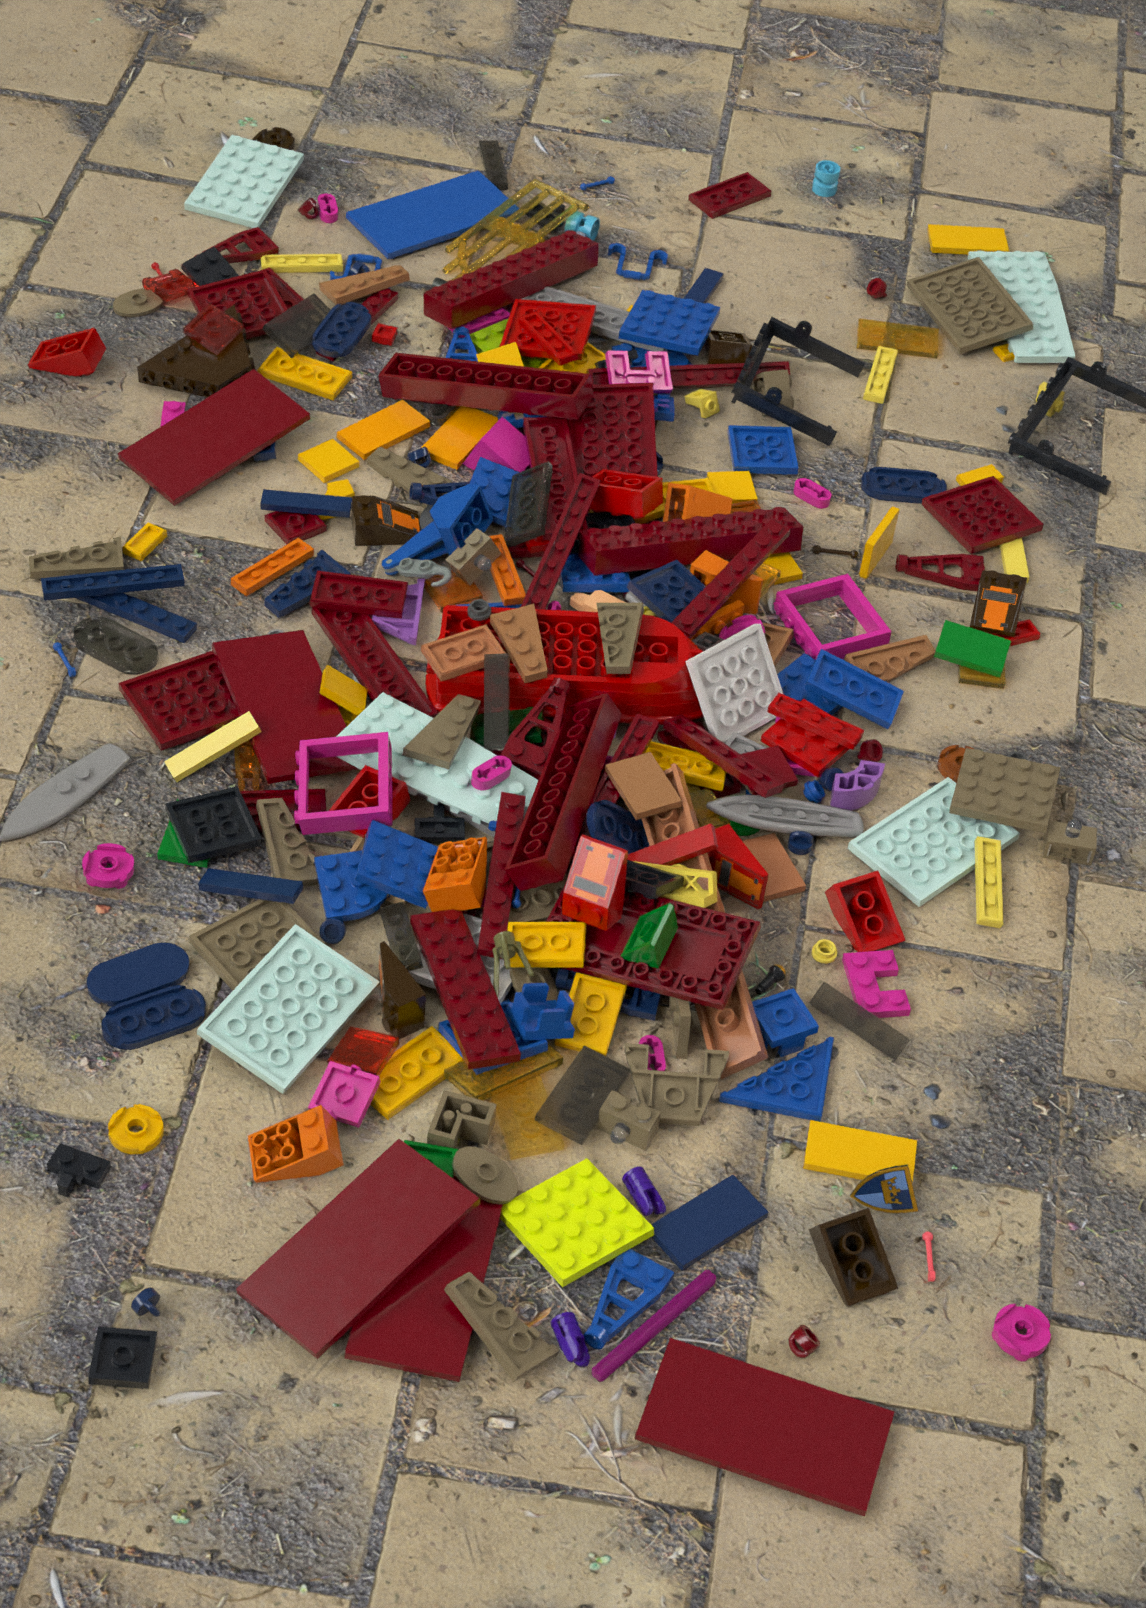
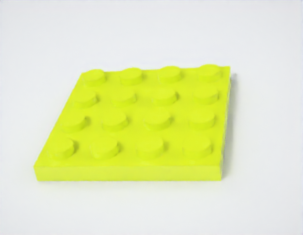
M587 1158L520 1194L511 1202L503 1204L500 1216L504 1224L562 1287L654 1235V1227Z

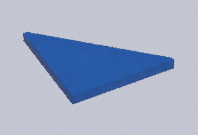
M830 1036L826 1038L825 1042L817 1046L813 1045L797 1053V1056L788 1061L784 1060L768 1068L766 1072L757 1077L754 1075L739 1083L737 1087L728 1092H721L719 1102L821 1122L834 1037Z

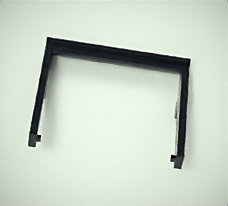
M771 316L768 324L763 323L743 369L731 391V393L735 394L731 402L735 404L738 400L830 446L837 431L832 429V426L828 425L827 427L781 404L783 392L777 387L769 388L766 395L751 389L752 381L773 336L856 377L860 375L865 363L810 336L812 325L809 322L800 321L796 328Z
M1068 357L1064 364H1059L1055 373L1056 376L1050 377L1046 385L1047 389L1040 392L1036 405H1031L1027 418H1022L1018 425L1017 433L1013 432L1008 441V444H1010L1009 454L1012 455L1015 452L1097 492L1107 495L1111 485V481L1107 480V476L1103 475L1101 477L1054 455V445L1048 440H1041L1038 447L1027 441L1072 375L1145 409L1146 392L1107 375V367L1102 362L1096 361L1090 367Z

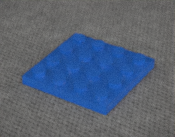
M642 290L619 330L618 338L698 356L720 314V307L714 306L711 303H700L692 299H682L673 295L655 293L651 290Z

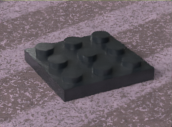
M238 786L165 804L167 815L188 863L262 845V838Z

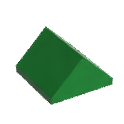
M671 903L640 916L621 954L624 960L635 963L644 962L650 967L659 969L678 929L674 906Z

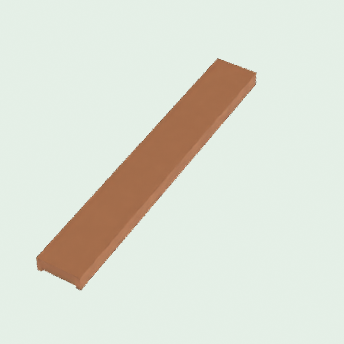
M676 763L663 772L681 798L682 807L642 818L649 846L700 828L683 771ZM707 853L678 863L685 865L687 868L712 871ZM700 877L696 882L703 890H709L708 878ZM717 887L718 902L706 908L725 913ZM742 970L724 1010L694 1003L707 1049L729 1051L728 1062L720 1077L721 1079L769 1058Z

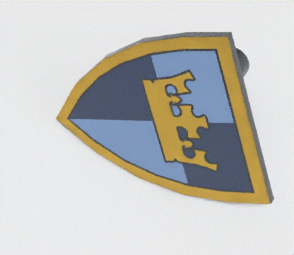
M908 1165L878 1170L858 1183L850 1194V1197L860 1204L877 1211L888 1213L918 1211Z

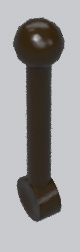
M818 545L812 547L814 554L822 552L847 555L853 559L858 557L856 550L825 549Z

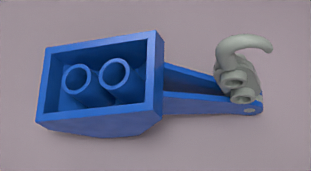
M467 484L440 496L430 510L433 521L382 561L381 564L387 575H394L399 572L400 575L405 577H420L424 579H430L434 575H443V579L432 582L431 586L439 587L448 583L452 577L449 568L439 566L430 560L446 553L450 556L458 547L462 548L465 545L464 541L476 528L485 533L494 519L481 486Z

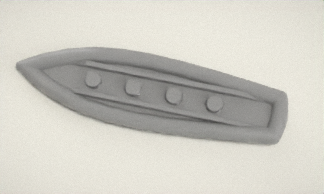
M107 743L57 773L33 790L17 805L3 826L0 841L4 842L22 838L60 821L91 798L131 761L130 756L120 747Z
M737 795L720 798L706 804L707 809L724 818L766 831L789 834L795 831H805L813 836L857 837L864 831L863 821L858 812L801 800L774 796L764 798L760 795Z

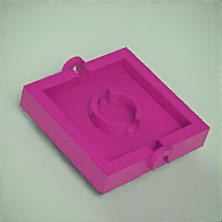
M330 1061L309 1103L308 1109L310 1110L322 1105L336 1122L339 1121L359 1128L380 1085V1077L361 1071V1068L356 1065L348 1067Z

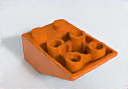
M668 483L663 522L672 521L675 518L692 519L694 516L709 517L714 514H730L732 498L690 485Z
M705 550L691 564L690 572L707 586L729 562ZM752 574L721 608L740 600L745 604L743 613L756 615L763 579Z
M486 837L469 838L456 842L448 841L439 844L423 889L432 912L450 909L463 911L481 908L486 893Z
M322 1105L248 1135L253 1177L256 1183L319 1176L344 1165L336 1120Z

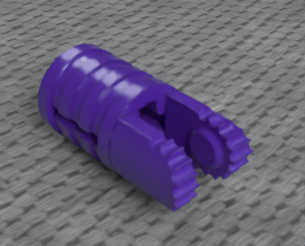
M634 1167L623 1175V1183L644 1216H650L652 1212L656 1215L666 1212L665 1203L643 1167Z
M564 1312L555 1316L550 1324L567 1361L574 1362L579 1367H588L591 1360L585 1344V1338L575 1314Z

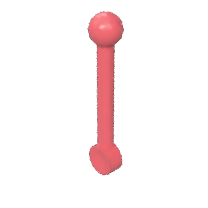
M926 1231L923 1233L922 1238L926 1242L928 1282H935L931 1247L933 1234Z

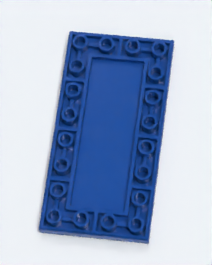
M479 170L346 212V219L387 259H394L397 256L412 253L421 248H428L430 245L446 242L449 239L461 237L464 234L476 232L482 228L495 226L497 223L510 221L521 216V209Z

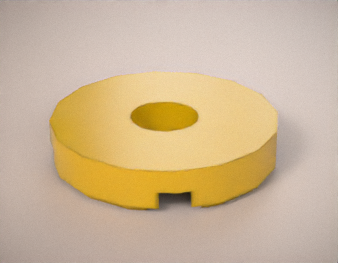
M135 1104L127 1109L126 1106L120 1108L112 1115L108 1123L109 1140L116 1149L123 1153L134 1155L149 1152L159 1145L163 1138L162 1117L152 1107L142 1104ZM137 1125L143 1128L139 1132H131L129 1130L132 1126Z

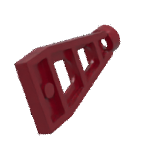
M259 227L239 232L214 245L219 252L226 249L229 251V255H222L229 264L261 260V257L264 255L279 254V247ZM245 243L252 251L240 252L235 246Z
M898 554L895 570L896 572H903L910 576L961 590L977 591L985 565L984 556L950 554L908 557L907 555ZM936 565L937 573L922 569V566ZM944 566H960L961 577L946 574Z
M557 677L553 679L548 691L512 732L500 756L509 758L513 765L541 775L555 735L559 732L566 697L571 688L569 682ZM546 706L556 710L551 724L538 719L539 714ZM533 727H539L547 731L548 736L545 746L539 747L525 741V736Z

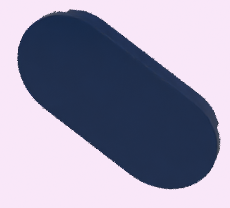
M346 302V305H341V303L335 305L313 333L312 345L314 349L328 357H343L351 353L371 325L372 317L369 314V310L355 302Z
M873 467L869 472L865 471L861 479V488L868 496L885 501L922 504L924 497L947 490V484L942 478L940 480L937 478V474L924 470Z
M601 800L590 805L587 811V826L592 838L628 850V854L649 847L642 819L636 820L630 811L608 800Z
M155 943L96 965L88 974V994L95 1002L99 1004L102 1002L112 1007L170 986L179 985L184 981L186 974L189 972V957L181 947L175 944Z
M182 985L170 986L112 1006L106 1012L104 1019H102V1035L107 1043L115 1048L123 1050L137 1049L190 1031L199 1026L206 1015V1002L203 995L193 988L190 990Z

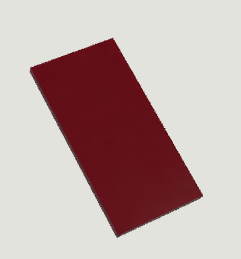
M253 369L118 453V458L175 506L310 420V413Z
M298 630L212 642V651L239 715L242 716L249 711L261 730V733L252 737L250 742L268 784L295 780V771L299 770V766L296 764L295 753L299 751L300 740L336 737L347 727L337 704L320 694L323 673L304 631ZM336 756L309 759V777L359 769Z
M565 885L546 922H581L562 915ZM624 892L623 914L617 923L607 931L586 924L584 968H560L724 1010L760 931L761 923L760 921L667 898L647 899L638 892ZM671 903L674 906L678 929L659 969L650 967L644 962L635 963L624 960L621 954L640 916Z
M398 1139L236 1288L237 1294L318 1359L481 1204L480 1199L405 1142Z
M454 1176L453 1179L462 1185L457 1176ZM480 1199L481 1204L352 1326L345 1350V1359L460 1382L473 1328L444 1289L448 1283L467 1272H470L484 1284L503 1204H494Z
M670 1338L638 1425L635 1440L865 1517L895 1411Z

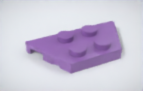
M424 578L417 579V584L408 585L402 619L373 615L372 621L379 630L409 644L416 645L425 585Z

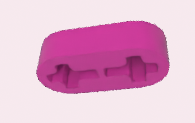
M327 193L319 195L317 206L320 219L325 223L336 222L338 220V207L335 197Z
M799 478L795 481L793 490L795 496L816 508L824 509L830 505L831 492L807 478Z
M495 756L477 766L472 771L471 785L477 790L482 791L488 790L504 781L511 774V760L505 756Z
M654 1035L642 1037L639 1044L649 1045L654 1050L653 1054L648 1053L647 1069L652 1070L650 1064H654L656 1071H665L666 1063L662 1041Z

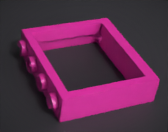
M849 574L776 593L775 602L773 603L774 610L776 611L775 614L779 615L786 628L793 629L796 643L802 647L807 655L815 660L821 649L844 660L846 654L889 644L891 630ZM839 595L867 633L822 645L795 606Z
M388 732L300 740L299 751L295 753L296 764L299 766V770L295 771L296 785H299V790H295V803L298 805V810L294 811L295 824L300 825L303 835L368 829L372 820L389 827L393 826L392 745ZM378 752V806L308 813L309 759Z

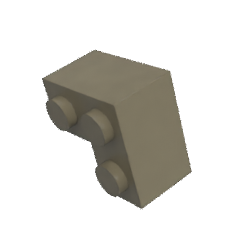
M788 370L766 371L755 375L752 381L753 390L766 395L769 388L777 387L783 392L780 403L791 409L794 407V399L790 394L792 379L788 375Z
M444 1090L428 1130L427 1144L457 1149L460 1138L487 1145L495 1124L497 1104Z

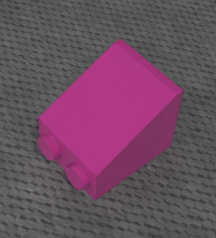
M503 417L480 439L463 463L466 467L475 470L479 458L482 457L525 475L529 473L526 470L527 468L531 470L525 436Z

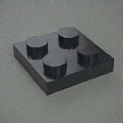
M214 246L181 265V269L196 287L239 276Z
M98 1326L88 1376L89 1384L149 1389L158 1339L157 1331Z

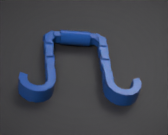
M613 243L608 247V256L612 255L613 252L620 253L616 273L624 278L646 280L650 278L655 259H661L663 261L662 264H667L668 254L662 250H654L650 253L645 274L637 271L622 270L626 256V247L619 243Z
M349 255L344 275L336 276L334 271H330V280L348 277L353 261L376 263L375 270L381 269L382 259L373 255Z

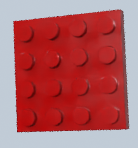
M515 299L499 347L516 342L520 356L552 359L519 325L520 317L538 312L578 353V360L582 361L595 318L596 305Z

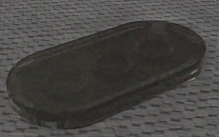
M98 617V619L94 620L86 618L80 621L74 628V644L80 651L122 673L131 675L143 674L152 670L158 663L157 646L153 641L109 618Z

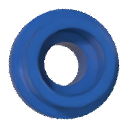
M816 780L812 782L807 781L804 784L805 789L803 792L807 800L817 804L820 803L822 798L825 797V791L821 784Z

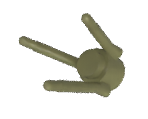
M503 931L494 936L495 947L492 949L494 955L493 988L497 997H499L500 957L504 959L505 968L509 970L511 968L510 958L514 957L515 952H517L529 976H534V972L522 950L521 942L515 941L514 934L509 931Z

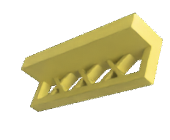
M637 862L673 874H681L689 882L686 887L673 890L672 893H666L659 897L703 908L718 902L717 874L715 871ZM700 877L708 878L709 890H703L696 881Z

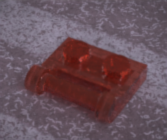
M172 269L169 273L154 278L146 277L142 279L143 288L151 290L165 302L187 296V289L198 287L195 282L178 269Z

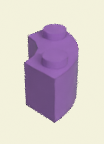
M861 760L859 766L854 771L845 774L836 773L831 792L830 806L855 810L871 802L879 791L885 763Z

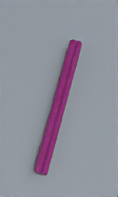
M704 1270L593 1366L591 1375L598 1382H603L709 1290L716 1283V1275L710 1270Z

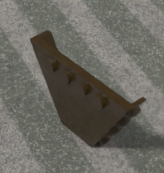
M235 305L137 367L139 382L208 398L255 369L253 357L249 358L248 356L251 355L249 342L245 343L244 341L247 340L245 328L240 327L242 325L241 314L236 313Z

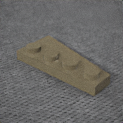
M379 447L367 458V464L384 478L393 480L397 488H403L408 492V496L411 482L421 483L422 485L452 483L451 480L382 447ZM438 493L436 497L443 496L445 493ZM422 503V507L425 509L428 504Z
M121 536L113 538V542L103 544L102 541L93 542V546L86 548L75 546L70 547V550L63 553L56 550L29 556L30 579L124 570Z
M597 603L607 674H631L644 612L643 603Z
M458 694L403 748V756L449 769L480 709L481 701Z
M282 798L257 800L256 807L273 877L302 881L303 886L318 885L314 865L315 856L307 848L303 834L298 832L295 820Z
M669 997L676 1059H687L691 1025L689 1001Z
M470 1272L446 1285L444 1291L513 1382L559 1353L560 1349L553 1343L551 1345L546 1343L539 1337L541 1333L533 1326L529 1328L517 1318L519 1315L511 1307L506 1308L497 1300V1295Z

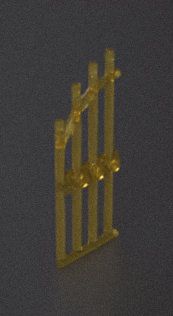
M533 179L447 245L445 248L446 253L453 252L455 248H458L457 257L445 265L442 271L444 274H447L460 266L462 272L452 279L454 280L464 274L476 271L511 243L519 246L508 255L516 254L523 249L544 242V236L579 209L586 212L589 209V205L546 183ZM538 188L542 190L508 218L500 217L502 213L533 189ZM549 195L556 197L554 201L523 225L514 224V222ZM564 202L571 205L538 232L528 231ZM485 228L490 231L466 249L467 240L481 229ZM496 236L505 238L470 266L467 265L466 260Z

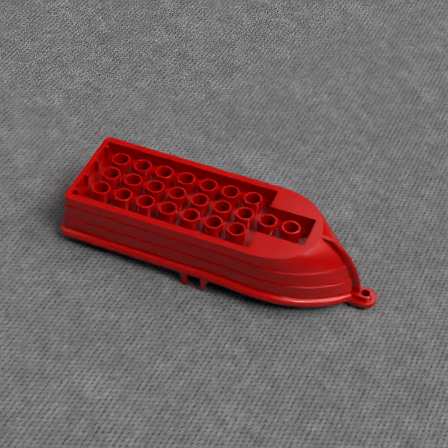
M447 605L443 608L441 632L437 640L487 625L507 654V660L444 681H440L428 663L427 675L425 676L426 693L438 713L458 694L481 701L477 715L534 707L548 691L553 679L557 677L571 684L566 697L564 712L567 705L608 693L622 714L619 723L631 724L636 714L657 720L659 725H664L666 719L681 714L691 721L704 717L685 662L703 651L684 632L667 620L643 614L631 674H607L598 612L535 609L547 666V678L524 683L492 627L490 617L482 621L471 619L468 616L469 606ZM491 607V615L515 608ZM548 706L543 708L544 717H555V709Z

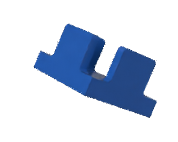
M526 983L522 987V992L515 993L514 1002H507L505 1011L523 1040L573 1038L575 1028L571 1024V1016L574 1003L565 990L559 991L557 1001L546 1000L549 990L547 983Z
M794 988L752 1002L766 1049L768 1044L771 1048L779 1046L778 1053L780 1057L803 1050L806 1037L818 1033L819 1025Z

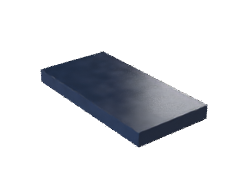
M732 1174L651 1224L654 1227V1235L651 1238L683 1271L766 1219L769 1212Z

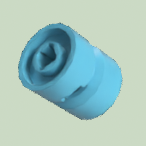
M823 160L816 164L812 186L815 194L822 197H831L836 194L841 169L837 163Z
M572 210L567 217L564 231H581L594 241L599 231L600 219L591 215L585 217L584 213Z

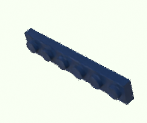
M181 564L41 578L44 601L185 586Z
M125 593L76 597L78 600L184 644L197 630L196 622Z

